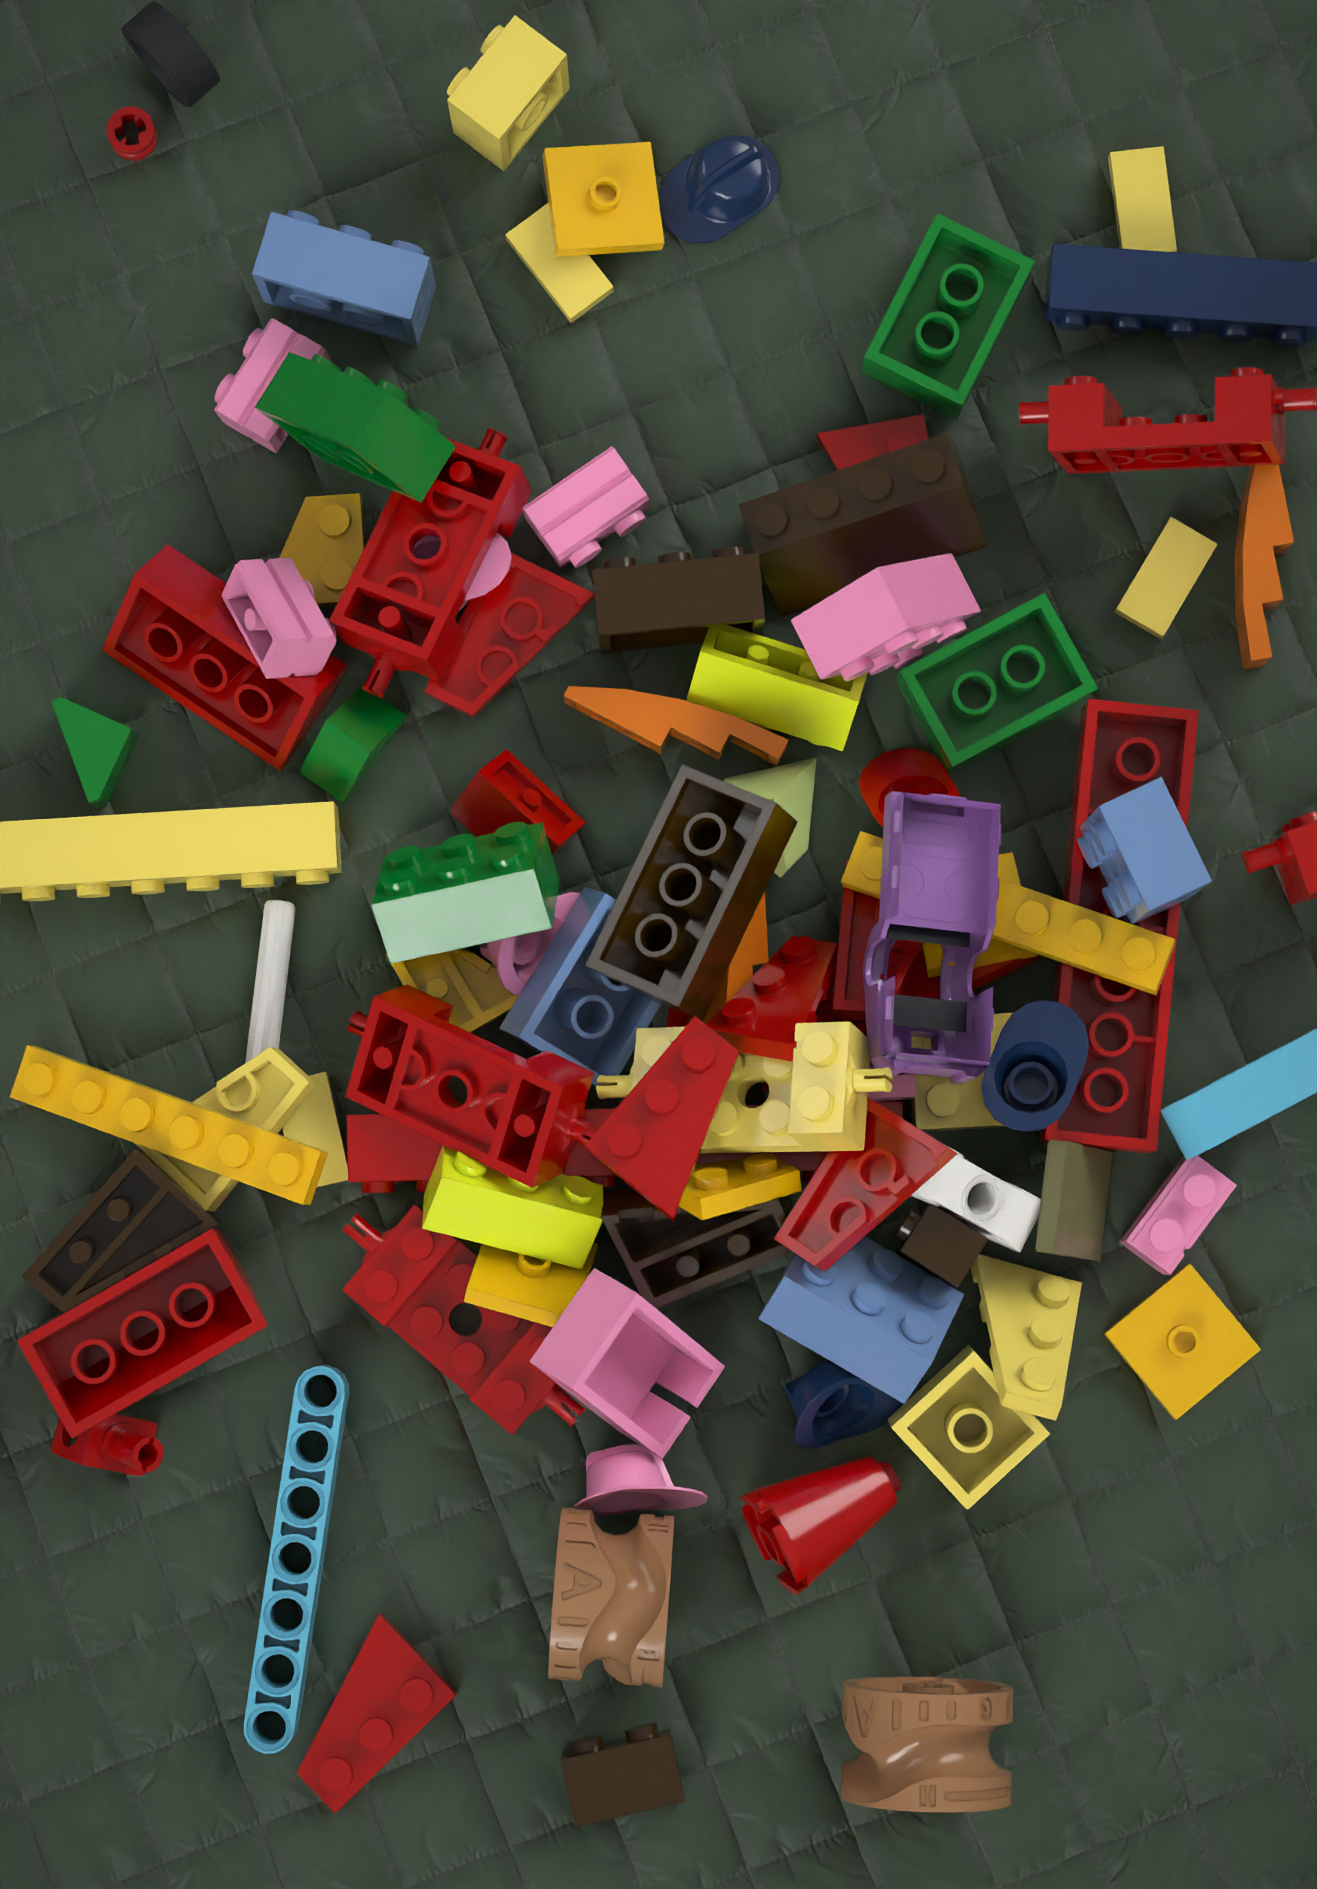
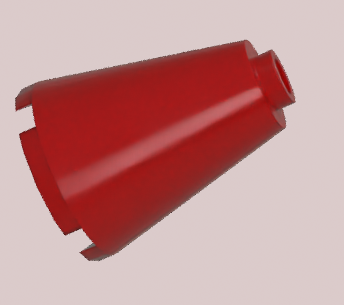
M867 1456L750 1490L740 1497V1500L746 1503L745 1506L741 1507V1511L748 1530L765 1562L772 1558L777 1565H781L784 1571L775 1577L791 1594L797 1595L806 1590L897 1505L896 1492L901 1490V1485L894 1470L886 1461L878 1463L872 1456Z

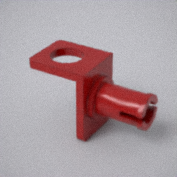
M115 1414L83 1432L72 1446L69 1443V1434L59 1418L51 1446L53 1454L80 1465L135 1476H143L145 1473L154 1471L161 1464L164 1454L162 1444L155 1438L158 1427L156 1423L120 1414Z

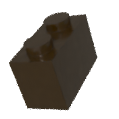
M929 1203L923 1204L920 1211L915 1207H910L893 1233V1236L901 1240L895 1249L896 1252L954 1287H959L988 1240L943 1210Z
M653 1722L625 1729L626 1738L604 1743L602 1735H595L570 1742L571 1751L562 1753L560 1761L575 1827L685 1802V1792L670 1728L659 1731L657 1723Z

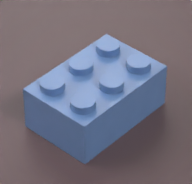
M288 210L286 216L271 212L252 272L264 303L418 347L436 289L430 257L423 255L424 250L422 248L400 240H394L391 246L372 241L371 234L353 226L341 225L339 231L318 225L319 220L301 211Z
M1162 777L1098 806L1080 826L1084 836L1077 839L1080 850L1091 869L1099 866L1108 884L1107 887L1102 889V894L1115 919L1123 916L1127 923L1134 925L1189 899L1212 882Z
M584 887L499 1029L538 1053L548 1050L594 1072L591 1085L596 1087L601 1086L597 1083L599 1075L616 1076L621 1073L635 1049L637 1028H648L661 1004L585 966L616 899L604 892Z
M864 1237L825 1272L796 1253H793L758 1319L905 1404L932 1364L964 1294L949 1286L943 1280L930 1275L901 1258L895 1252Z

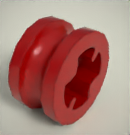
M135 106L123 107L115 111L108 120L106 126L107 138L114 152L121 158L129 161H139L148 157L155 150L158 142L157 130L150 115L143 109ZM131 122H135L139 130L143 126L146 127V131L138 134L139 143L135 145H129L126 138H123L121 142L118 140L119 136L126 133L125 125Z

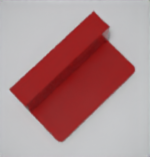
M507 749L477 772L450 810L451 814L476 837L495 833L498 828L513 822H524L526 825L543 822L552 855L572 840L586 823Z

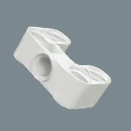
M957 1151L955 1152L958 1154L911 1195L936 1207L939 1206L949 1212L950 1216L988 1240L1019 1253L1039 1217L1041 1199L993 1176L965 1160L964 1156Z

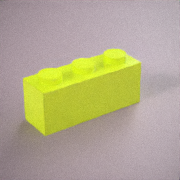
M729 625L709 626L686 701L739 717L764 729L780 731L808 740L818 746H827L843 751L868 672L846 682L842 675L820 679L805 649Z
M443 1145L424 1193L422 1229L583 1269L603 1221L601 1218L603 1185L590 1182L580 1176L560 1174L531 1188L459 1151L457 1152Z

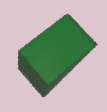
M361 685L326 719L299 773L339 802L345 804L404 723L407 715L383 698L376 697L375 694H369L362 689Z
M63 697L51 700L89 804L95 809L107 806L139 735L132 728Z

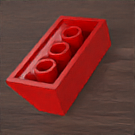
M167 544L134 574L102 651L281 771L329 704L348 665L330 654L323 670L317 675L295 677L292 673L289 677L266 679L221 596L226 583Z
M212 1228L20 1338L17 1342L68 1434L73 1439L269 1325L249 1279L221 1229Z

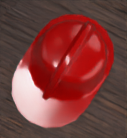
M902 748L885 752L868 763L862 770L859 779L861 796L882 830L884 827L885 796L892 791L921 795L933 793L960 797L958 789L943 764L933 754L920 749Z

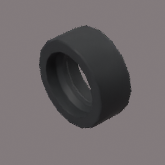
M156 1L150 2L121 28L124 38L141 62L160 84L185 107H192L220 82L221 79L218 71L199 44L178 20Z

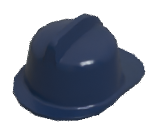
M728 135L714 140L677 165L664 179L658 199L660 214L665 227L677 238L691 243H710L729 234L762 211L774 199L779 186V167L773 154L761 142L741 135Z
M1041 1000L1025 1004L1011 1014L1000 1032L990 1058L989 1066L985 1069L981 1087L984 1104L996 1121L1009 1129L1030 1132L1045 1129L1060 1119L1073 1097L1086 1064L1089 1050L1086 1027L1076 1012L1062 1003Z
M830 1360L818 1364L805 1375L788 1382L785 1386L786 1397L791 1403L793 1412L798 1419L795 1427L796 1441L803 1448L816 1449L837 1440L861 1435L883 1427L888 1423L887 1419L903 1405L902 1402Z

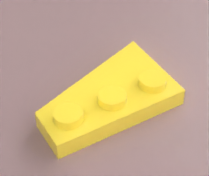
M269 1047L216 1082V1087L192 1103L278 1134L317 1083L280 1049ZM136 1144L206 1211L215 1212L239 1182Z
M979 1254L970 1269L973 1282L978 1283L981 1295L979 1309L982 1322L987 1323L992 1345L989 1354L1000 1404L1004 1407L1056 1421L1062 1406L1082 1282Z

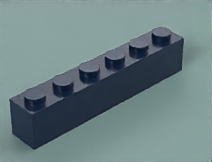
M1053 244L1047 264L1044 321L1057 322L1056 327L1066 331H1084L1089 329V325L1111 326L1110 331L1120 335H1138L1143 333V329L1165 330V336L1175 339L1195 338L1198 332L1219 334V340L1229 343L1249 342L1253 336L1273 338V343L1278 346H1303L1306 344V340L1317 341V263Z

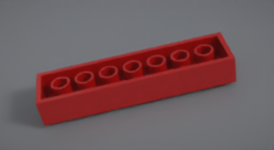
M1088 699L1083 705L1080 715L1063 901L1114 918L1102 894V889L1107 887L1108 884L1099 866L1093 869L1090 868L1077 840L1084 836L1080 826L1098 806L1162 777L1186 828H1188L1199 710ZM1180 903L1134 925L1174 938L1175 943H1177ZM1123 916L1118 918V920L1126 922ZM1176 944L1157 995L1056 961L1052 1002L1062 1003L1076 1012L1086 1027L1089 1050L1086 1064L1069 1106L1059 1120L1045 1129H1040L1039 1142L1048 1143L1049 1140H1058L1099 1149L1146 1154L1157 1152Z

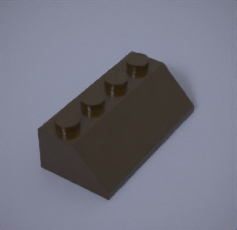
M948 433L739 504L753 553L759 554L760 570L781 616L816 605L877 567L952 553L953 557L957 558L988 547L957 445Z
M682 764L585 966L654 1002L690 1018L696 1016L703 1021L798 821L780 805L771 800Z

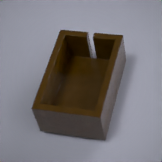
M745 547L720 548L713 551V558L691 560V554L688 552L667 553L658 556V563L636 565L635 558H614L603 561L602 569H592L600 653L704 643L709 626L729 625L763 636L765 612L759 554H746Z

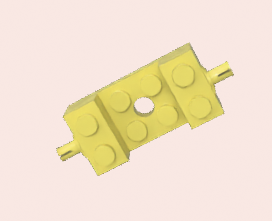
M851 1022L796 1023L794 1041H797V1047L794 1048L793 1062L739 1052L736 1065L715 1118L712 1120L700 1154L864 1151L868 1092H890L892 1084L889 1081H893L892 1071L889 1067L869 1069L868 1038ZM685 1027L637 1028L634 1063L630 1074L616 1076L599 1075L597 1083L601 1086H596L598 1097L600 1099L626 1098ZM759 1082L768 1083L769 1095L767 1100L757 1108H747L745 1096L748 1089Z

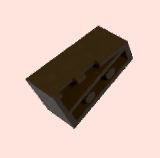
M138 1147L34 1261L22 1277L65 1313L180 1245L218 1225L221 1219L212 1211H206Z
M635 1189L605 1192L601 1218L640 1295L656 1309L793 1252L774 1240L794 1207L789 1195L705 1220H701L679 1207L674 1221Z

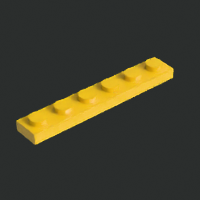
M860 831L841 880L843 887L880 899L883 838ZM999 879L996 925L994 926L991 938L1157 995L1176 944L1174 938Z
M27 1045L10 1097L302 1205H311L328 1155L327 1151L37 1046Z

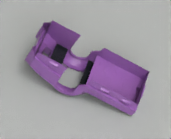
M892 791L885 796L879 922L872 929L866 945L863 963V987L870 1061L875 1068L889 1067L892 1071V1076L899 1073L948 1077L951 1084L962 1085L977 1078L989 1066L991 1031H993L994 1008H992L993 987L974 996L972 991V973L977 957L988 949L994 926L996 925V905L999 899L998 856L999 845L1001 846V804L966 800V797L933 793L921 795ZM897 940L941 945L943 950L940 975L941 999L894 994L895 976L887 980L889 953ZM953 961L957 963L953 966H946ZM881 973L884 974V980L880 979ZM912 1036L931 1038L932 1050L912 1048Z

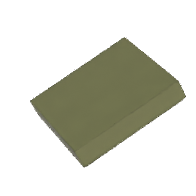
M1049 1140L1036 1237V1252L1083 1260H1101L1113 1152L1068 1141Z

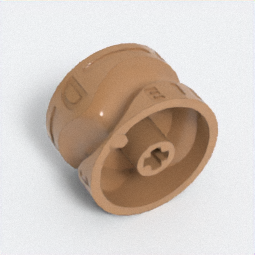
M561 1509L552 1604L548 1679L580 1681L585 1668L593 1661L602 1659L605 1671L625 1685L642 1686V1684H651V1687H662L674 1516L664 1515V1517H655L654 1514H641L637 1525L631 1531L614 1536L603 1532L595 1523L592 1510Z
M920 1676L864 1677L849 1679L843 1682L842 1718L852 1742L862 1751L855 1759L842 1762L841 1799L843 1801L879 1809L950 1813L997 1810L1011 1805L1012 1771L1000 1768L994 1762L988 1745L991 1734L1000 1725L1013 1721V1687L983 1680Z

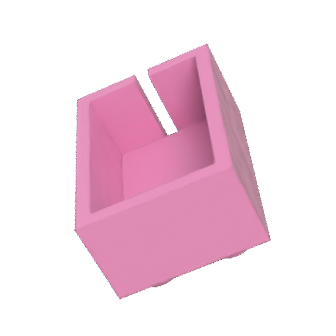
M952 553L877 567L791 619V622L820 679L842 675L846 682L868 671L870 675H874L891 666L899 669L916 661L924 655L922 647L934 641H937L938 644L944 643L965 632L967 627L964 621L981 612Z
M595 1268L591 1271L529 1361L618 1432L661 1459L664 1458L691 1417L650 1392L655 1383L698 1408L725 1368L721 1362L637 1292Z

